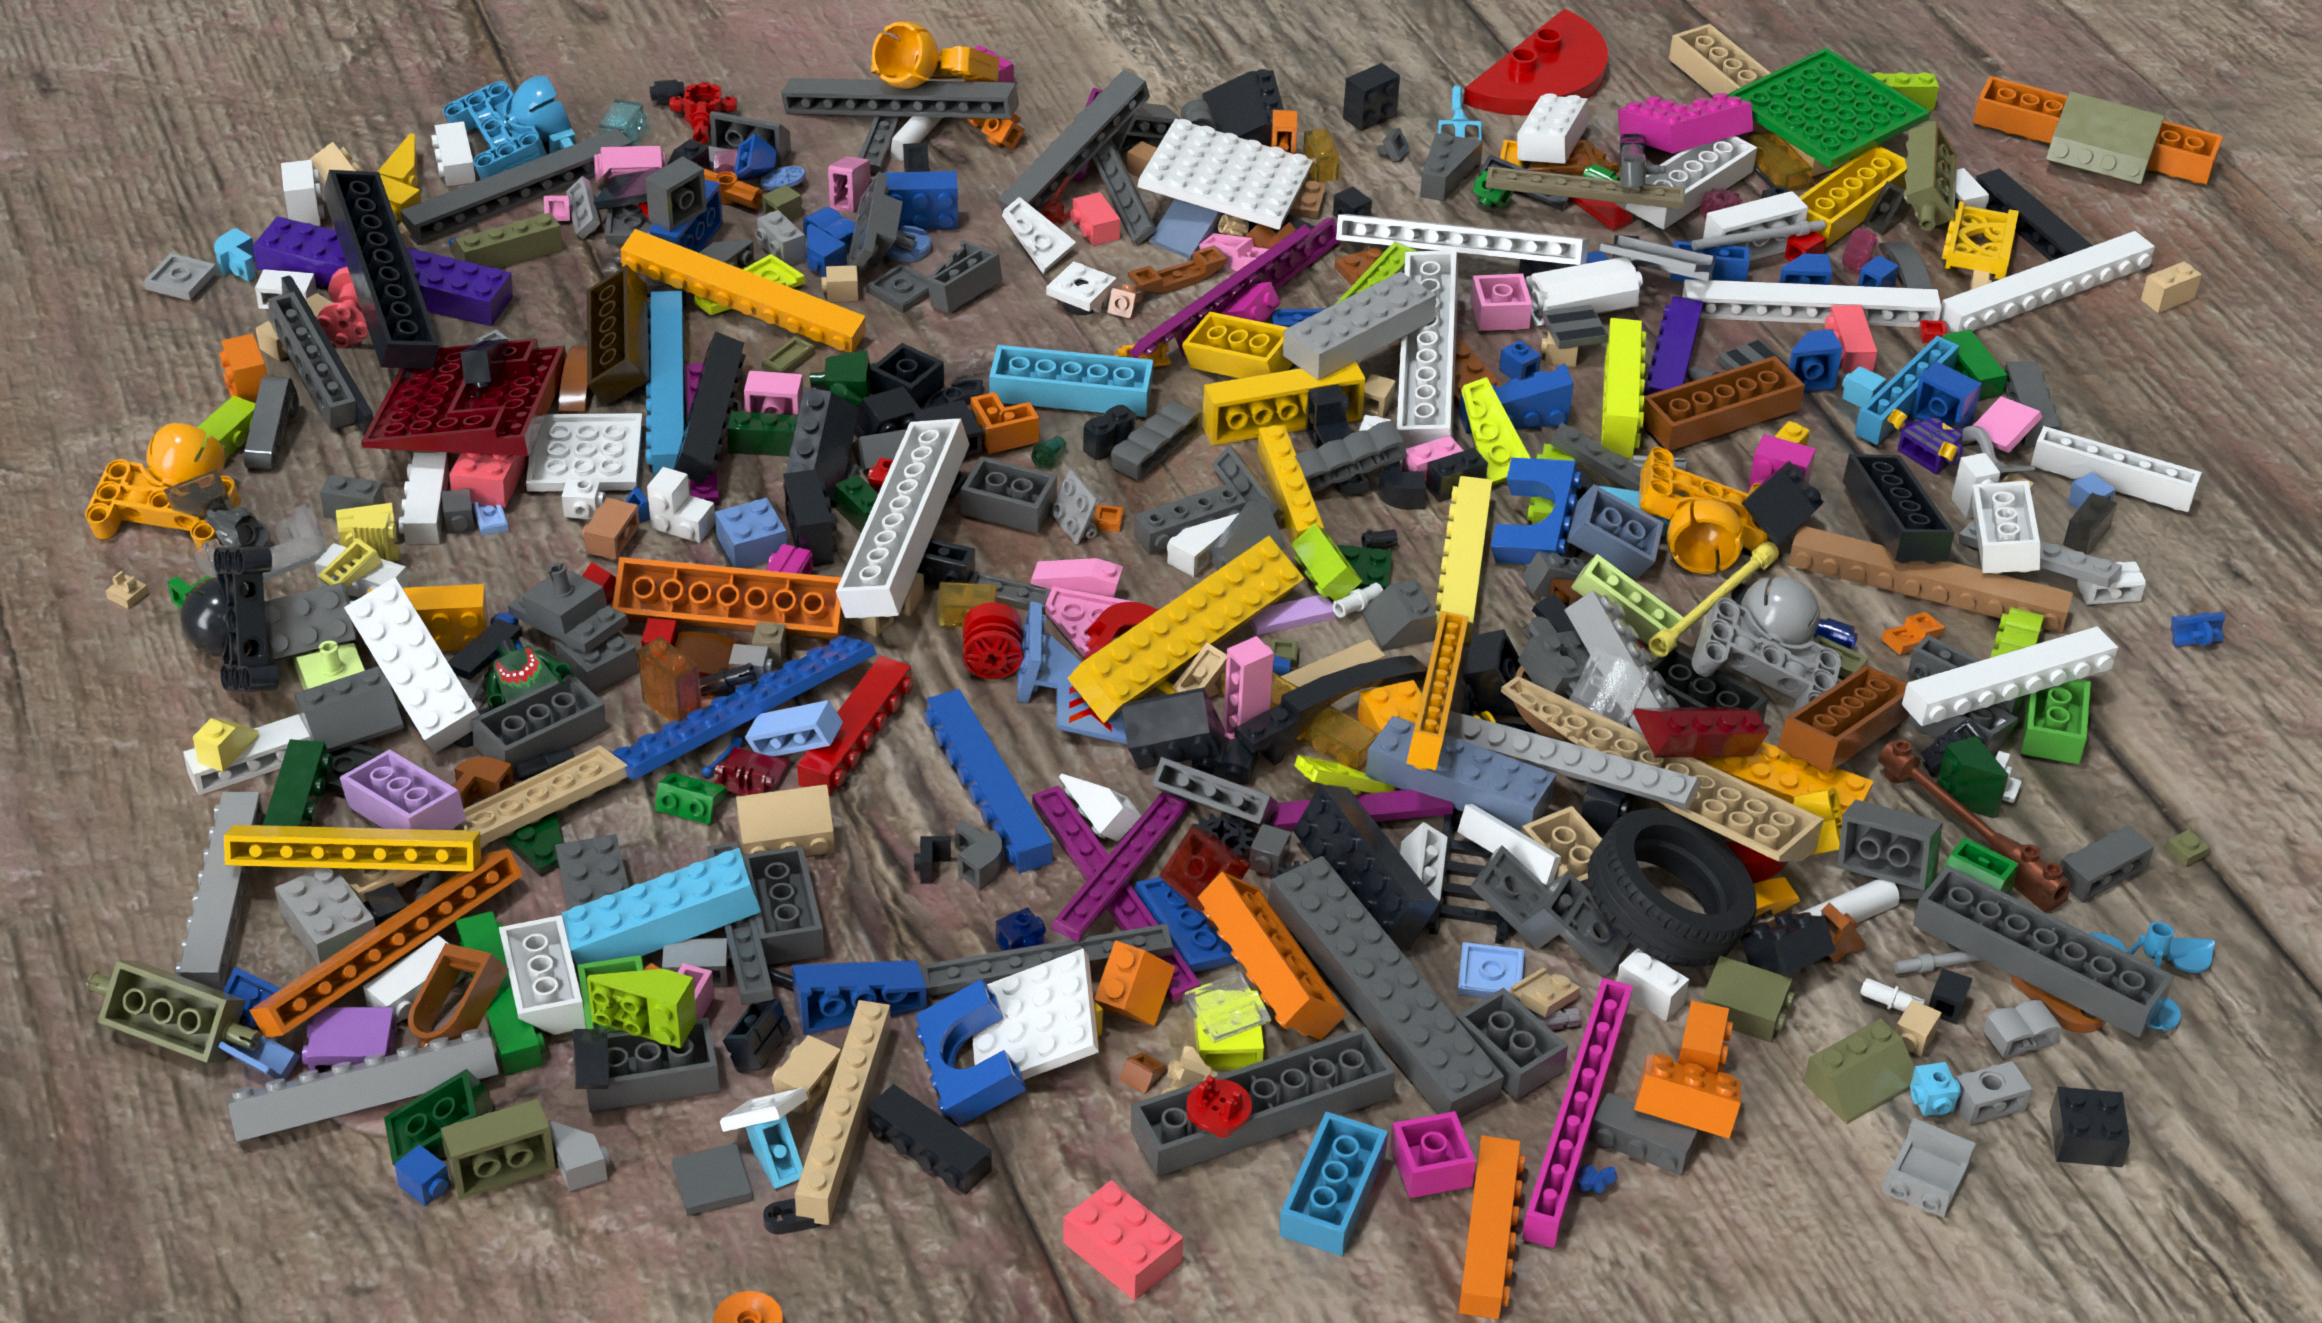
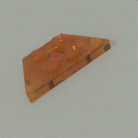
M1578 140L1565 164L1533 161L1532 166H1529L1528 170L1582 177L1587 166L1591 167L1594 163L1616 173H1619L1620 164L1617 161L1609 162L1606 159V153L1595 148L1588 140Z

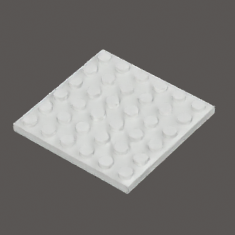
M1175 119L1141 174L1137 187L1280 230L1311 170L1313 160L1308 159L1303 154H1292L1285 152L1279 147L1262 145L1256 140L1238 138L1233 133H1222L1215 131L1214 128L1209 126H1198L1186 119Z

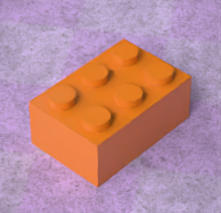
M1647 1054L1636 1087L1634 1110L1729 1139L1741 1104V1082L1736 1081V1078L1728 1073L1718 1072V1074L1707 1072L1698 1064L1686 1063V1065L1673 1062V1059L1665 1054Z

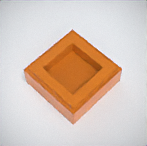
M1097 505L1093 520L1097 530L1120 532L1124 507Z

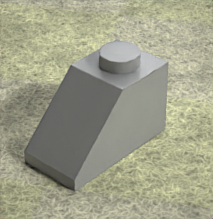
M554 1121L548 1122L554 1158L569 1192L607 1180L606 1166L610 1165V1158L605 1145L599 1147L594 1134Z

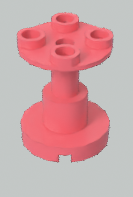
M345 267L332 275L328 292L333 303L322 308L317 318L329 340L338 348H346L348 345L362 342L369 332L348 267Z

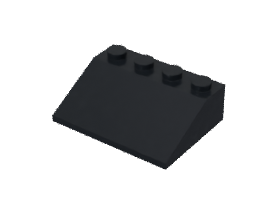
M1260 69L1258 71H1249L1202 93L1203 101L1207 102L1211 108L1216 131L1233 133L1238 138L1256 140L1262 145L1271 147L1273 110H1284L1273 70Z

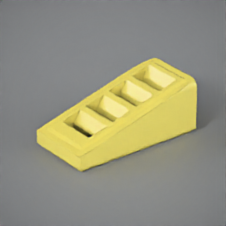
M357 538L317 577L328 586L345 583L347 587L374 570L382 561L375 549ZM345 569L347 572L344 574L341 570ZM336 575L339 579L335 581L330 577Z

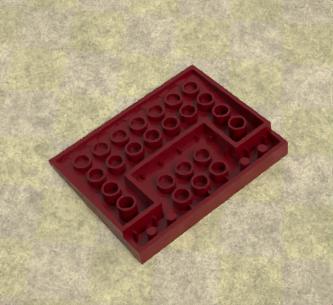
M537 338L509 341L499 377L491 381L490 386L474 387V383L465 384L460 352L473 345L439 348L432 369L400 368L361 441L362 448L529 456L561 383L567 357L565 345L539 348Z

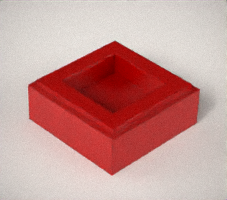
M1920 320L1919 331L1922 343H1930L1936 336L1942 338L1943 334H1948L1946 321Z

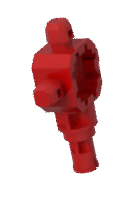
M701 82L700 84H691L685 87L684 98H681V96L670 98L669 107L673 112L685 111V121L690 123L694 130L692 139L698 143L702 140V144H705L708 141V132L711 129V111L722 113V110L734 112L737 110V98L729 96L722 98L720 86L710 84L709 82Z

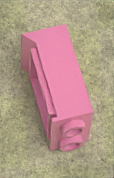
M660 146L601 147V154L594 155L596 182L602 176L605 179H610L615 175L663 168L666 162L665 154L661 153Z

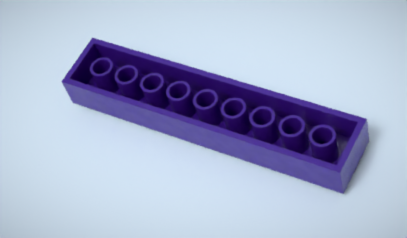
M277 216L253 244L256 268L261 271L277 270L314 273L316 284L329 287L332 275L339 269L347 267L334 229ZM405 247L427 311L492 326L513 298L511 272Z

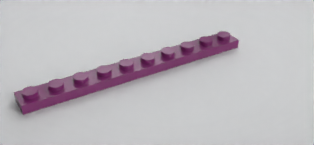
M1334 217L1326 218L1312 228L1311 233L1305 239L1307 244L1298 252L1290 251L1291 255L1282 263L1276 261L1274 263L1275 266L1265 275L1262 272L1259 273L1258 279L1252 284L1271 282L1274 290H1277L1341 241L1336 240L1337 225ZM1246 284L1241 286L1242 290L1247 286ZM1238 294L1232 298L1229 295L1226 296V301L1215 310L1211 307L1208 309L1209 312L1221 314ZM1204 318L1200 321L1192 320L1193 324L1183 333H1180L1179 330L1175 332V339L1182 356H1186L1182 343Z
M1303 225L1145 335L1129 353L1134 358H1139L1144 354L1146 357L1150 356L1159 348V343L1167 344L1176 336L1175 332L1179 330L1180 333H1183L1193 324L1192 320L1200 321L1209 313V308L1213 307L1215 310L1226 301V296L1229 295L1232 298L1242 290L1241 286L1243 284L1251 285L1258 279L1259 273L1262 272L1265 275L1275 266L1274 263L1276 261L1279 263L1285 261L1291 255L1290 251L1298 252L1307 244L1305 239L1311 233V230L1306 225Z
M1059 785L1033 794L1032 804L1084 878L1088 880L1108 857V853ZM1129 883L1126 884L1107 907L1108 912L1122 931L1158 925ZM1174 946L1173 955L1158 957L1175 966V971L1167 991V996L1172 1003L1193 996L1194 992H1201V983Z

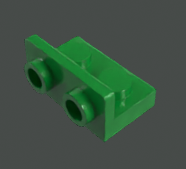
M671 773L658 782L655 810L710 824L713 820L714 806L726 798L727 787Z

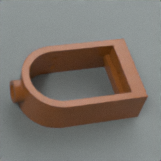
M445 943L409 1011V1029L421 1040L418 1048L430 1046L429 1041L433 1039L448 1037L449 1040L461 1038V1033L477 1029L509 968L491 953ZM461 971L475 973L452 1018L442 1028L432 1032L433 1023Z

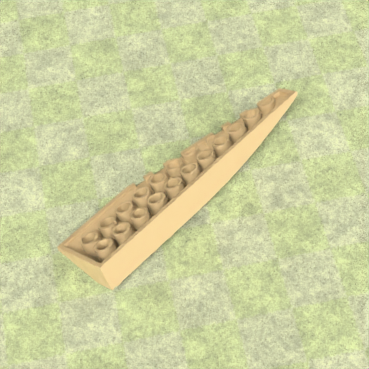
M1519 676L1502 686L1501 692L1575 745L1698 778L1701 785L1689 809L1660 802L1671 811L1778 862L1803 861L1817 849L1823 818L1692 757L1655 758L1643 734ZM1520 682L1522 692L1516 693L1515 685Z

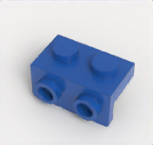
M234 967L223 992L245 999L242 1022L260 1029L249 1010L282 988L245 970Z

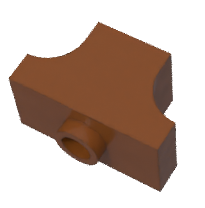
M1830 902L1821 910V916L1826 918L1835 947V952L1827 955L1831 961L1836 964L1848 953H1858L1866 946V943L1856 930L1859 927L1858 923L1848 913L1843 915Z

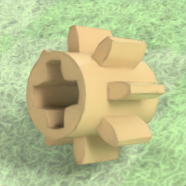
M1223 215L1219 220L1218 230L1223 235L1244 237L1248 233L1249 223L1242 218Z

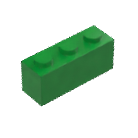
M1971 329L1943 334L1942 338L1960 346L1954 370L1982 383L1978 400L2002 396L2007 382V374Z

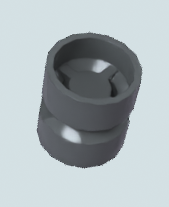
M1197 99L1191 100L1183 106L1181 119L1189 120L1192 124L1198 126L1212 127L1216 131L1213 114L1207 102Z

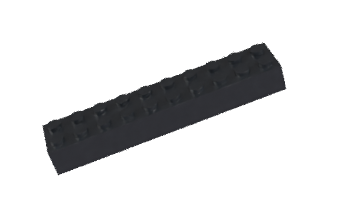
M329 170L323 195L380 367L432 369L439 349V343L380 173Z

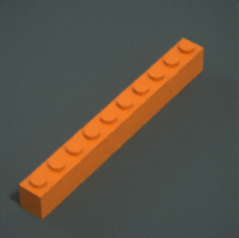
M510 849L490 852L483 856L474 871L459 872L250 1009L249 1011L263 1036L268 1038L286 1034L523 876Z

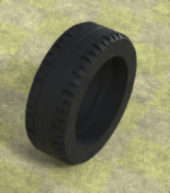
M1643 809L1624 814L1612 825L1592 852L1588 862L1590 891L1604 918L1629 943L1663 962L1683 967H1700L1717 963L1719 956L1726 957L1755 919L1757 911L1755 887L1742 861L1717 835L1701 824L1680 814L1660 809ZM1637 861L1661 867L1682 880L1697 895L1707 914L1683 908L1665 897L1645 877Z

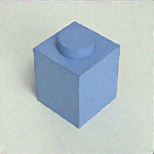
M2091 472L2082 478H2077L2072 483L2068 503L2093 520L2111 509L2116 489Z

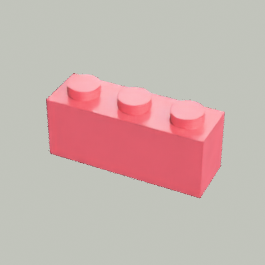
M1831 305L1830 314L1825 318V329H1833L1843 347L1840 360L1842 372L1852 373L1859 366L1873 372L1877 349L1862 306Z

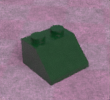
M1975 736L1946 745L1936 783L1971 812L1995 818L1998 817L2009 774L1981 740Z

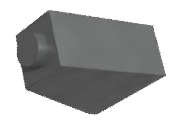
M1266 497L1249 501L1210 548L1212 563L1217 570L1268 536L1273 539L1281 550L1286 549Z

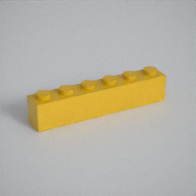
M1285 425L1259 428L1257 453L1273 497L1284 511L1281 518L1290 543L1292 544L1314 523L1324 530L1301 466L1295 458L1296 453Z

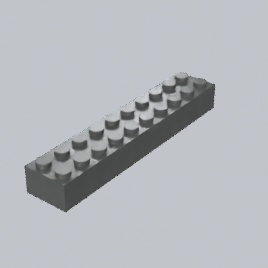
M1323 856L1271 879L1268 904L1437 1114L1456 1111L1458 1119L1499 1099L1504 1075Z

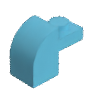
M237 228L220 236L214 244L219 272L223 276L233 272L248 282L256 278L252 237Z

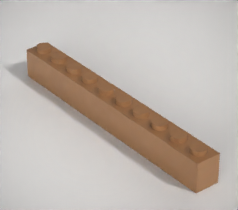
M1803 525L1798 527L1788 564L1789 566L2000 619L2003 613L2009 614L2010 607L2042 614L2044 617L2041 629L2060 634L2063 632L2073 592L2001 574L1983 573L1981 569L1952 562L1929 564L1923 561H1911L1909 563H1901L1894 560L1884 545Z

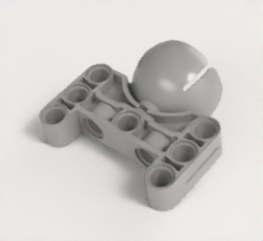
M1776 577L1770 585L1768 604L1765 606L1767 589L1771 580L1770 578H1763L1755 582L1747 590L1741 601V606L1732 599L1721 598L1705 615L1693 654L1692 667L1700 676L1710 677L1722 664H1725L1796 699L1795 712L1836 685L1841 659L1833 649L1826 648L1813 641L1808 642L1816 632L1820 619V607L1815 594L1798 581L1785 577Z

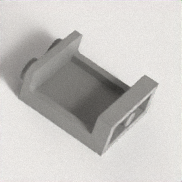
M1914 1118L1909 1126L1907 1138L1892 1168L1890 1167L1886 1173L1881 1192L1944 1218L1971 1163L1976 1143Z

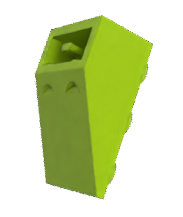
M667 969L596 974L587 977L592 1022L603 1027H611L633 1036H641L664 1045L668 1044L681 1048L697 1022L694 981L691 976Z

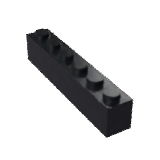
M2000 168L1976 176V181L1989 194L1986 208L2002 213H2008L2009 209L2019 211L2015 232L2049 261L2093 246Z

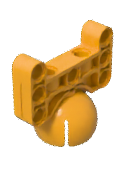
M898 21L886 26L883 30L896 35L899 39L881 32L873 44L871 73L879 75L885 83L895 88H916L930 79H973L979 82H998L999 57L963 46L945 48L939 51L931 33L925 27L915 22Z
M170 423L157 430L149 441L146 453L148 468L145 469L141 463L128 462L123 459L110 462L105 468L85 512L86 520L93 535L99 539L112 537L117 532L122 520L190 531L198 552L204 556L214 555L215 548L222 547L223 544L217 537L214 529L205 522V518L208 517L207 511L209 509L214 512L217 510H233L241 504V497L234 480L229 476H221L226 459L224 448L220 442L213 436L208 437L199 459L195 462L194 459L199 453L206 437L205 431L188 424Z
M1662 447L1652 448L1640 471L1639 506L1650 515L1671 519L1667 530V544L1671 555L1680 566L1698 574L1715 573L1718 566L1716 550L1719 549V569L1722 571L1736 561L1741 554L1743 546L1753 551L1769 538L1741 504L1761 483H1754L1747 494L1675 468L1674 457L1671 452Z

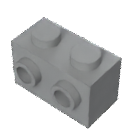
M779 210L757 218L756 236L758 243L766 251L788 265L806 259L804 234Z

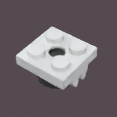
M1073 261L1046 287V295L1063 301L1064 309L1071 314L1089 315L1094 312L1100 313L1101 307L1107 306L1109 293L1112 288L1117 286V278Z

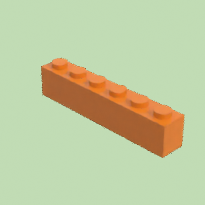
M1481 1135L1458 1314L1499 1320L1501 1306L1508 1307L1510 1286L1504 1285V1279L1511 1280L1513 1259H1507V1252L1514 1253L1516 1233L1510 1232V1226L1517 1227L1519 1206H1513V1200L1520 1201L1522 1181L1516 1180V1174L1523 1175L1525 1155L1519 1154L1520 1141Z

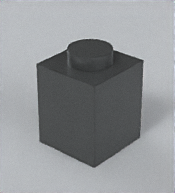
M470 488L442 491L447 534L474 531Z
M1262 824L1250 847L1249 869L1274 876L1277 873V869L1280 866L1283 867L1290 853L1291 832Z

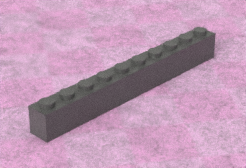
M790 78L781 92L785 113L1011 119L1019 105L1016 83L926 81L916 88L900 89L885 83L883 80Z
M616 128L400 210L402 223L411 233L409 237L417 245L426 243L571 187L582 176L587 180L595 177L594 155L601 154V147H631L632 142Z

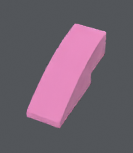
M1215 233L1199 244L1200 250L1215 245L1227 257V263L1224 266L1234 271H1239L1269 250L1254 247L1252 238Z

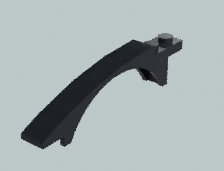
M1413 655L1361 663L1322 676L1281 695V704L1235 727V737L1252 752L1258 750L1275 766L1282 762L1288 749L1305 727L1337 700L1365 688L1383 687L1414 680L1416 683L1426 678L1428 668Z

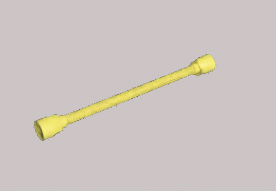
M1765 541L1751 552L1753 555L1750 561L1672 628L1668 630L1662 628L1649 640L1650 651L1657 657H1665L1677 646L1676 642L1679 636L1706 614L1719 599L1728 595L1756 569L1762 568L1764 570L1778 558L1779 551L1776 545Z

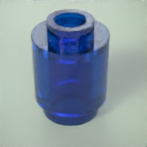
M1820 618L1819 625L1813 635V639L1820 635L1848 649L1854 648L1858 638V633H1855L1854 626L1831 618H1827V620Z

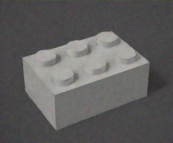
M318 868L275 887L280 914L317 965L375 928L373 916L337 868Z

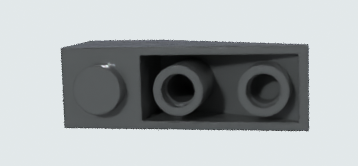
M1538 551L1521 577L1532 594L1549 597L1550 585L1553 579L1575 581L1589 562L1581 561L1575 557L1567 558L1556 553L1549 554Z

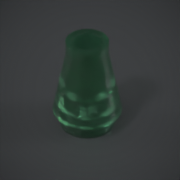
M1055 436L1050 440L1036 444L1031 453L1033 463L1039 468L1052 467L1061 452L1066 448L1065 440L1060 436Z

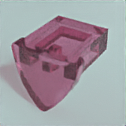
M738 149L713 152L714 172L718 174L721 172L734 173Z

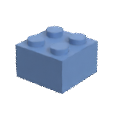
M767 498L715 512L717 538L734 568H746L767 562L772 553H777L781 545L787 544L786 529Z

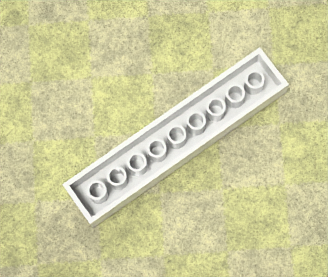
M1457 250L1405 253L1404 274L1436 294L1435 320L1401 337L1397 429L1406 449L1446 436L1453 438L1458 300Z
M961 418L910 422L836 590L845 618L891 617L899 615L969 447Z

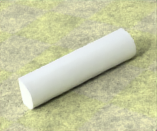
M912 116L892 138L890 158L903 161V144L920 143L943 117Z
M1876 879L1800 913L1810 912L1811 915L1821 916V910L1830 902L1843 915L1848 913L1859 923L1898 906L1899 891L1894 882Z

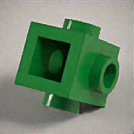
M1483 170L1481 176L1474 183L1473 193L1479 197L1478 202L1490 208L1494 204L1505 209L1514 191L1486 188L1487 171Z

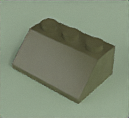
M1879 1019L1809 1057L1804 1083L1845 1124H1848L1909 1090L1915 1068L1903 1038L1884 1020Z

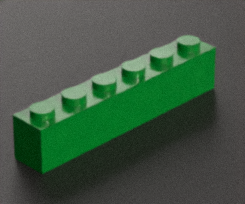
M493 911L455 920L461 947L491 953L507 967L499 927H503V923H496ZM469 972L471 979H473L475 973ZM507 972L484 1015L504 1076L542 1066L541 1052L546 1051L542 1033H535L534 1029L538 1027L518 1018L510 977Z

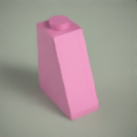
M846 156L831 164L828 168L830 207L834 210L854 213L860 198L871 181L870 160Z

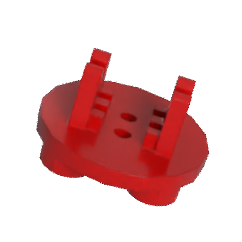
M1208 1075L1206 1081L1195 1086L1189 1093L1186 1117L1198 1128L1214 1133L1219 1138H1226L1233 1131L1238 1130L1247 1123L1251 1116L1252 1100L1248 1092L1239 1084L1226 1079H1215Z

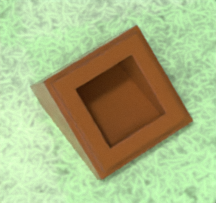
M1142 1052L1126 1059L1120 1080L1146 1093L1165 1074L1168 1067Z

